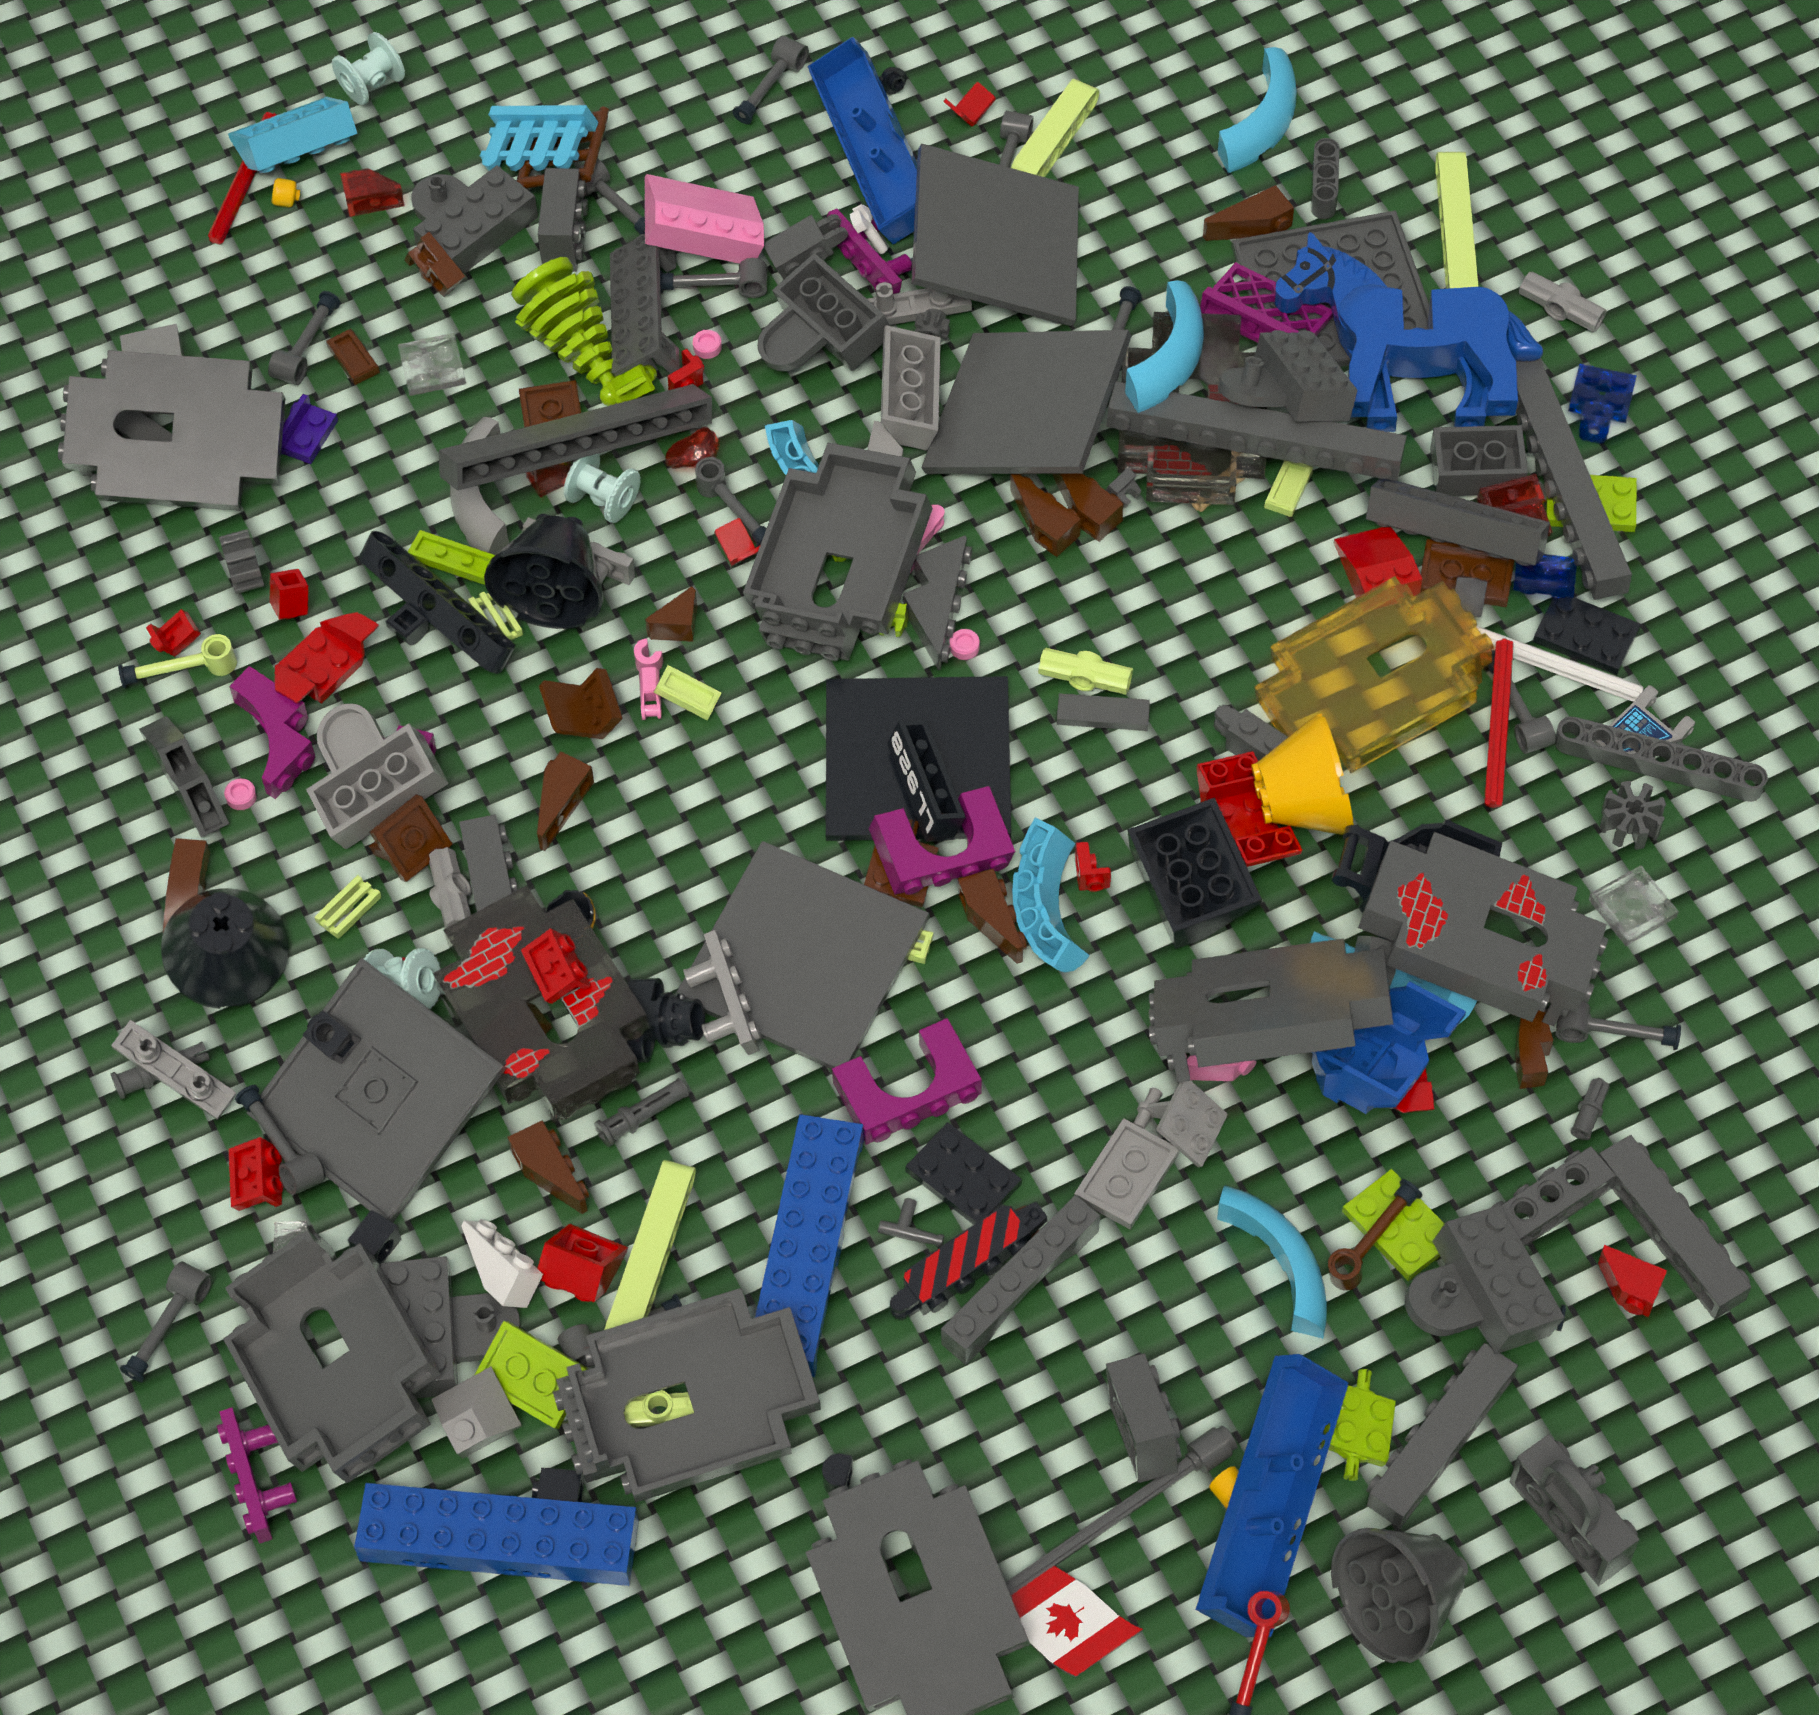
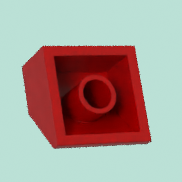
M568 1224L544 1243L537 1269L543 1273L541 1281L545 1282L547 1287L570 1292L581 1301L595 1302L607 1292L627 1253L628 1247Z

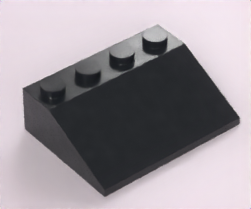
M1215 798L1127 830L1129 848L1175 949L1208 937L1262 903L1259 892Z

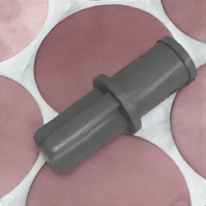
M1602 1078L1591 1081L1584 1100L1578 1104L1579 1113L1571 1128V1134L1578 1139L1589 1140L1597 1118L1603 1114L1602 1105L1610 1086Z

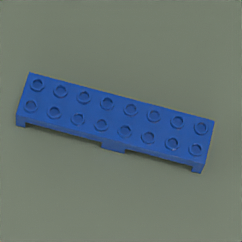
M851 37L807 67L876 226L892 244H895L914 232L917 161L868 52L854 37Z
M799 1114L755 1318L790 1307L811 1375L815 1377L817 1353L835 1267L839 1264L843 1245L844 1224L859 1153L862 1152L864 1144L863 1124Z
M1301 1354L1274 1357L1195 1609L1244 1637H1254L1257 1624L1251 1620L1248 1614V1603L1251 1597L1260 1591H1275L1282 1595L1285 1594L1349 1384ZM1330 1424L1329 1431L1323 1434L1325 1426ZM1325 1440L1324 1446L1319 1449L1320 1443ZM1318 1455H1320L1321 1459L1316 1466H1314L1315 1458ZM1301 1518V1524L1295 1530L1294 1525L1296 1521ZM1296 1535L1294 1543L1290 1545L1291 1538ZM1291 1550V1557L1285 1562V1555ZM1267 1599L1262 1605V1613L1266 1618L1270 1619L1276 1612V1606L1272 1600ZM1270 1629L1269 1637L1272 1636L1274 1629Z
M366 1483L354 1549L359 1561L630 1586L639 1519L636 1507Z

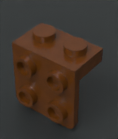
M596 668L581 685L544 680L539 685L552 729L558 734L604 739L623 719L606 669Z

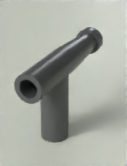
M904 1199L897 1224L883 1220L880 1221L878 1233L910 1241L933 1244L936 1247L943 1246L944 1235H936L910 1227L917 1201L914 1199Z

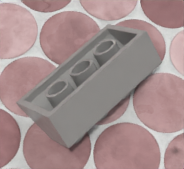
M885 325L883 333L881 423L899 445L928 450L938 432L940 337Z

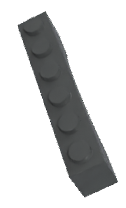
M1075 1195L941 1328V1345L963 1364L967 1365L989 1343L997 1329L1024 1296L1055 1267L1077 1254L1099 1232L1100 1215Z

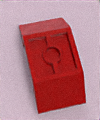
M1253 751L1199 763L1196 767L1201 802L1212 798L1216 799L1247 867L1299 855L1303 851L1291 826L1279 828L1276 823H1265L1261 808L1263 805L1261 799L1257 798L1254 787L1255 779L1251 764L1257 763L1258 760Z

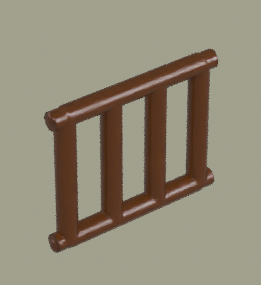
M600 107L599 111L592 112L599 122L596 131L588 132L587 136L582 137L580 143L590 142L589 149L577 150L579 153L578 160H573L572 162L585 161L584 168H579L580 179L585 182H590L594 174L608 120L609 109L607 107ZM534 137L530 150L534 149L538 137ZM562 137L557 138L554 148L559 146ZM525 160L523 167L519 169L516 181L526 189L543 186L544 174L529 177L533 169L529 160ZM549 160L546 167L555 166L553 160Z

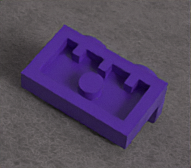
M302 394L298 402L293 403L289 416L284 422L281 454L312 464L337 424V414L311 405L309 396Z

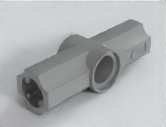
M1529 272L1519 289V294L1544 306L1546 313L1553 319L1563 321L1567 318L1592 332L1599 329L1606 316V309L1581 297L1579 290L1570 283L1563 282L1558 285L1534 272Z
M448 847L435 849L429 854V865L435 885L430 890L431 900L441 910L446 933L452 936L465 935L472 930L471 924L473 922L466 898L472 892L470 883L460 873L454 850Z

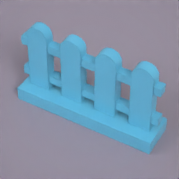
M587 105L492 106L489 116L496 126L490 128L489 134L491 139L486 151H481L480 157L488 171L495 166H500L502 160H506L507 166L512 171L521 169L525 160H529L530 165L535 171L545 169L549 160H553L556 168L568 169L573 160H578L579 153L577 149L581 138L586 137L588 132H595L599 122ZM514 137L510 150L506 151L510 138ZM534 137H538L534 149L530 150ZM562 137L558 149L553 150L557 138Z

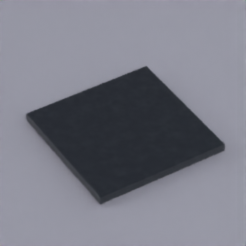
M1008 676L826 679V841L873 840L869 827L874 816L904 808L908 820H913L911 825L913 829L914 822L917 819L887 743L898 721L923 719L927 720L957 797L959 798L961 793L989 786L1011 838ZM962 825L954 839H966ZM920 826L916 834L917 840L924 839Z

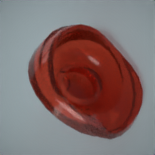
M702 427L692 435L679 440L668 449L665 457L666 465L672 469H694L701 459L717 457L720 440L713 430H710L708 427Z

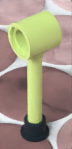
M215 634L203 641L201 645L202 653L135 667V665L123 667L120 664L118 665V671L123 688H127L128 684L137 683L138 679L204 664L212 674L224 676L235 669L237 658L230 640L224 635Z

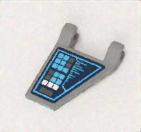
M1650 685L1609 726L1677 743L1687 738L1693 732L1695 721L1689 716H1685L1673 731L1647 710L1656 702V696L1658 695V691ZM1601 740L1594 741L1598 746H1606L1605 742ZM1631 748L1624 749L1628 754H1636V751Z

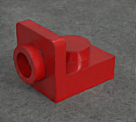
M1088 842L1076 843L1074 859L1079 891L1097 892L1104 888H1109L1111 868H1097L1095 853L1090 854Z

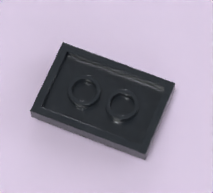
M1557 591L1534 635L1533 642L1617 676L1640 630L1641 624Z
M949 1122L905 1166L906 1173L973 1225L1001 1207L1022 1185L1020 1177Z

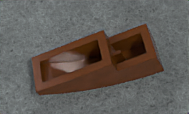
M175 839L167 884L163 933L173 913L184 902L206 890L205 875L210 850L205 840Z
M1538 1010L1532 1022L1523 1018L1520 1019L1515 1047L1516 1074L1519 1089L1545 1086L1548 1075L1545 1056L1550 1055L1553 1044L1549 1024L1542 1022L1546 1013L1545 1010L1544 1012Z

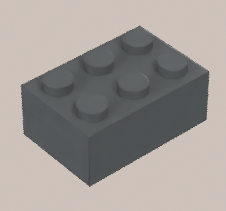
M545 168L537 234L542 264L559 257H567L573 265V272H577L578 260H583V243H580V240L585 238L586 223L582 220L583 216L588 215V199H583L586 194V183L581 181L579 169Z
M1522 425L1433 428L1430 453L1434 489L1436 492L1451 496L1524 494L1528 470Z
M1145 1353L1106 1363L1109 1406L1138 1483L1177 1473V1458H1181V1450L1177 1438H1180V1430L1176 1419H1170L1167 1411H1170L1169 1401L1165 1391L1159 1392L1157 1387L1160 1384L1155 1365L1149 1366Z

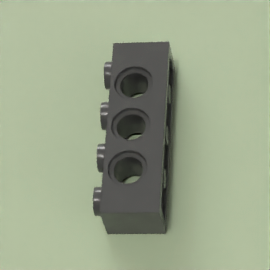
M1591 1146L1583 1152L1579 1150L1573 1152L1566 1158L1565 1164L1557 1169L1554 1167L1547 1169L1539 1177V1181L1531 1186L1529 1184L1523 1185L1514 1193L1513 1198L1507 1202L1499 1201L1492 1206L1501 1205L1524 1247L1612 1189L1616 1175ZM1575 1179L1580 1185H1572L1567 1180ZM1550 1196L1555 1202H1546L1541 1197ZM1524 1213L1529 1216V1219H1520L1515 1214Z

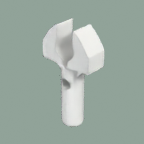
M862 204L853 208L850 218L857 233L864 231L879 254H884L888 247L871 223L873 216L869 208Z

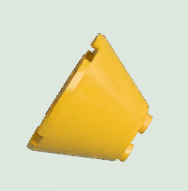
M1322 714L1312 717L1257 763L1251 764L1255 779L1254 787L1257 798L1261 799L1263 805L1261 808L1266 824L1272 822L1340 835L1344 834L1346 826L1354 825L1348 793L1345 794L1343 787H1340L1339 777L1344 776L1337 749L1326 718L1322 717Z

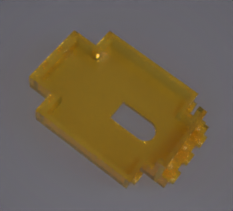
M1395 576L1271 645L1272 661L1280 672L1254 686L1256 701L1274 727L1287 737L1315 715L1322 714L1330 728L1338 756L1349 772L1353 773L1477 703L1476 690L1479 689L1478 685L1482 683V670L1486 665L1492 663V649H1494V646L1486 633L1481 634L1477 629V622L1473 614L1469 610L1465 612L1461 607V600L1453 588L1449 590L1445 583L1441 581L1413 597L1410 588L1406 584L1401 585ZM1407 635H1418L1426 641L1427 649L1421 656L1382 678L1379 677L1366 659Z

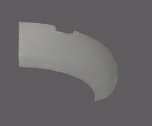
M490 417L481 418L472 427L461 444L500 434L499 422ZM450 485L452 511L456 523L465 535L467 542L473 548L496 555L509 544L505 522L498 518L487 506L480 493V485L459 491Z

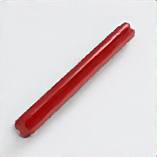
M266 112L261 121L274 117L277 114ZM243 160L208 233L211 243L220 245L224 242L256 173V170L249 169Z
M1506 638L1498 640L1495 644L1484 799L1485 805L1491 808L1501 807L1504 795L1514 650L1513 641Z

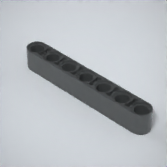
M1569 716L1563 718L1558 724L1555 735V746L1564 754L1742 801L1752 802L1759 799L1768 780L1766 770L1757 764L1578 717ZM1571 732L1576 738H1568L1563 733ZM1601 740L1605 742L1606 746H1598L1593 741ZM1631 748L1636 751V754H1628L1624 749ZM1662 756L1667 761L1659 762L1654 757ZM1692 764L1697 770H1689L1684 765ZM1715 772H1722L1727 778L1717 777ZM1745 780H1753L1758 786H1750Z

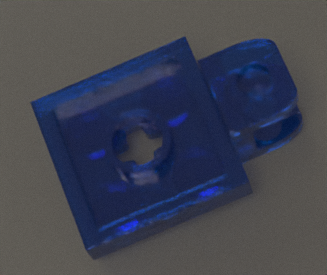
M1579 364L1568 411L1582 414L1579 427L1580 439L1603 443L1607 439L1611 420L1626 423L1637 375ZM1599 391L1606 392V394H1605V395H1600V394H1599V393H1600ZM1594 429L1597 430L1599 433L1592 434L1589 432V430Z

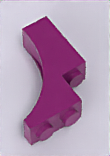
M249 666L229 688L234 703L251 714L259 722L269 738V756L261 778L266 793L276 799L282 792L290 789L302 771L308 770L316 758L312 742L298 733L305 726L308 715L303 701L296 704L276 692L273 681Z

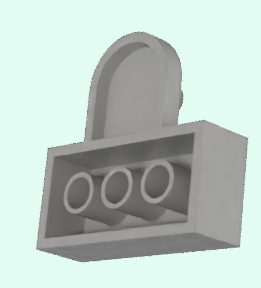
M342 704L330 710L319 724L317 730L318 747L332 773L306 790L330 838L344 849H348L370 835L369 832L414 795L417 794L426 799L449 784L425 737L410 723L385 738L377 721L365 708L357 704Z

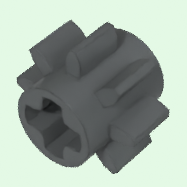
M928 309L925 315H917L915 332L947 339L950 331V319H946L945 313L941 310Z

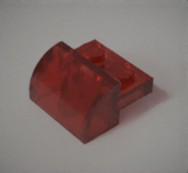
M1536 474L1479 489L1477 503L1549 522L1543 506L1545 498ZM1551 525L1549 526L1548 536L1553 532Z

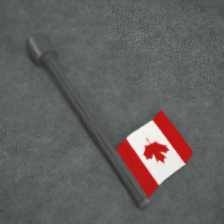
M1220 1426L1217 1429L1213 1427L1188 1444V1453L1185 1455L1186 1458L1177 1464V1473L1156 1478L1006 1582L1031 1646L1050 1664L1076 1678L1143 1631L1142 1628L1131 1624L1117 1615L1086 1585L1056 1566L1195 1470L1197 1472L1201 1470L1206 1474L1233 1455L1232 1451L1237 1449V1443L1226 1427Z

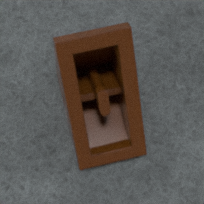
M692 586L645 619L647 636L651 640L693 642L697 598L696 590Z

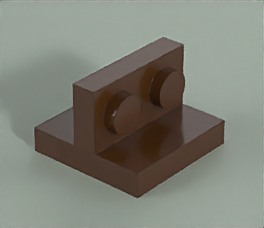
M417 794L369 832L375 840L369 845L373 854L389 861L400 880L404 882L410 880L429 864V854L432 851L446 847L449 848L452 845L451 840L423 797Z

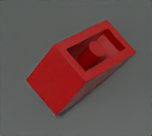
M1604 1245L1598 1265L1616 1303L1623 1306L1631 1314H1642L1649 1317L1667 1270Z

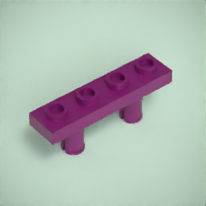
M837 208L829 211L827 217L831 214L839 215L841 219L839 227L846 228L848 232V237L837 245L844 257L855 265L860 275L872 284L875 291L879 283L887 282L892 285L893 294L900 293L902 280L898 275L911 271L910 267H912V262L908 255L902 254L895 259L885 262L865 240L868 237L864 231L857 233L853 225ZM872 218L871 223L878 232L879 230L876 226L874 219Z
M231 1407L219 1411L222 1424L217 1425L222 1444L228 1443L231 1453L225 1456L231 1474L237 1473L240 1483L234 1485L240 1504L246 1503L248 1513L243 1515L248 1534L255 1533L259 1544L272 1540L266 1518L269 1515L268 1511L296 1503L297 1499L291 1482L263 1492L261 1489L258 1490L248 1456L251 1455V1451L278 1443L269 1424L244 1432L243 1429L241 1430L238 1419Z

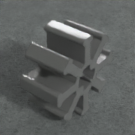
M248 529L220 536L219 540L235 594L264 587Z
M1631 781L1621 782L1618 795L1614 794L1612 790H1609L1606 794L1601 811L1603 816L1600 828L1602 833L1616 829L1612 843L1618 847L1623 846L1627 834H1632L1635 842L1634 849L1645 848L1648 835L1653 837V840H1657L1665 819L1663 813L1666 803L1663 797H1660L1659 800L1650 801L1653 786L1644 783L1639 796H1634L1630 787Z

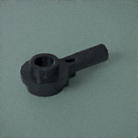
M889 67L883 71L879 79L886 93L896 94L903 89L907 76L901 68Z

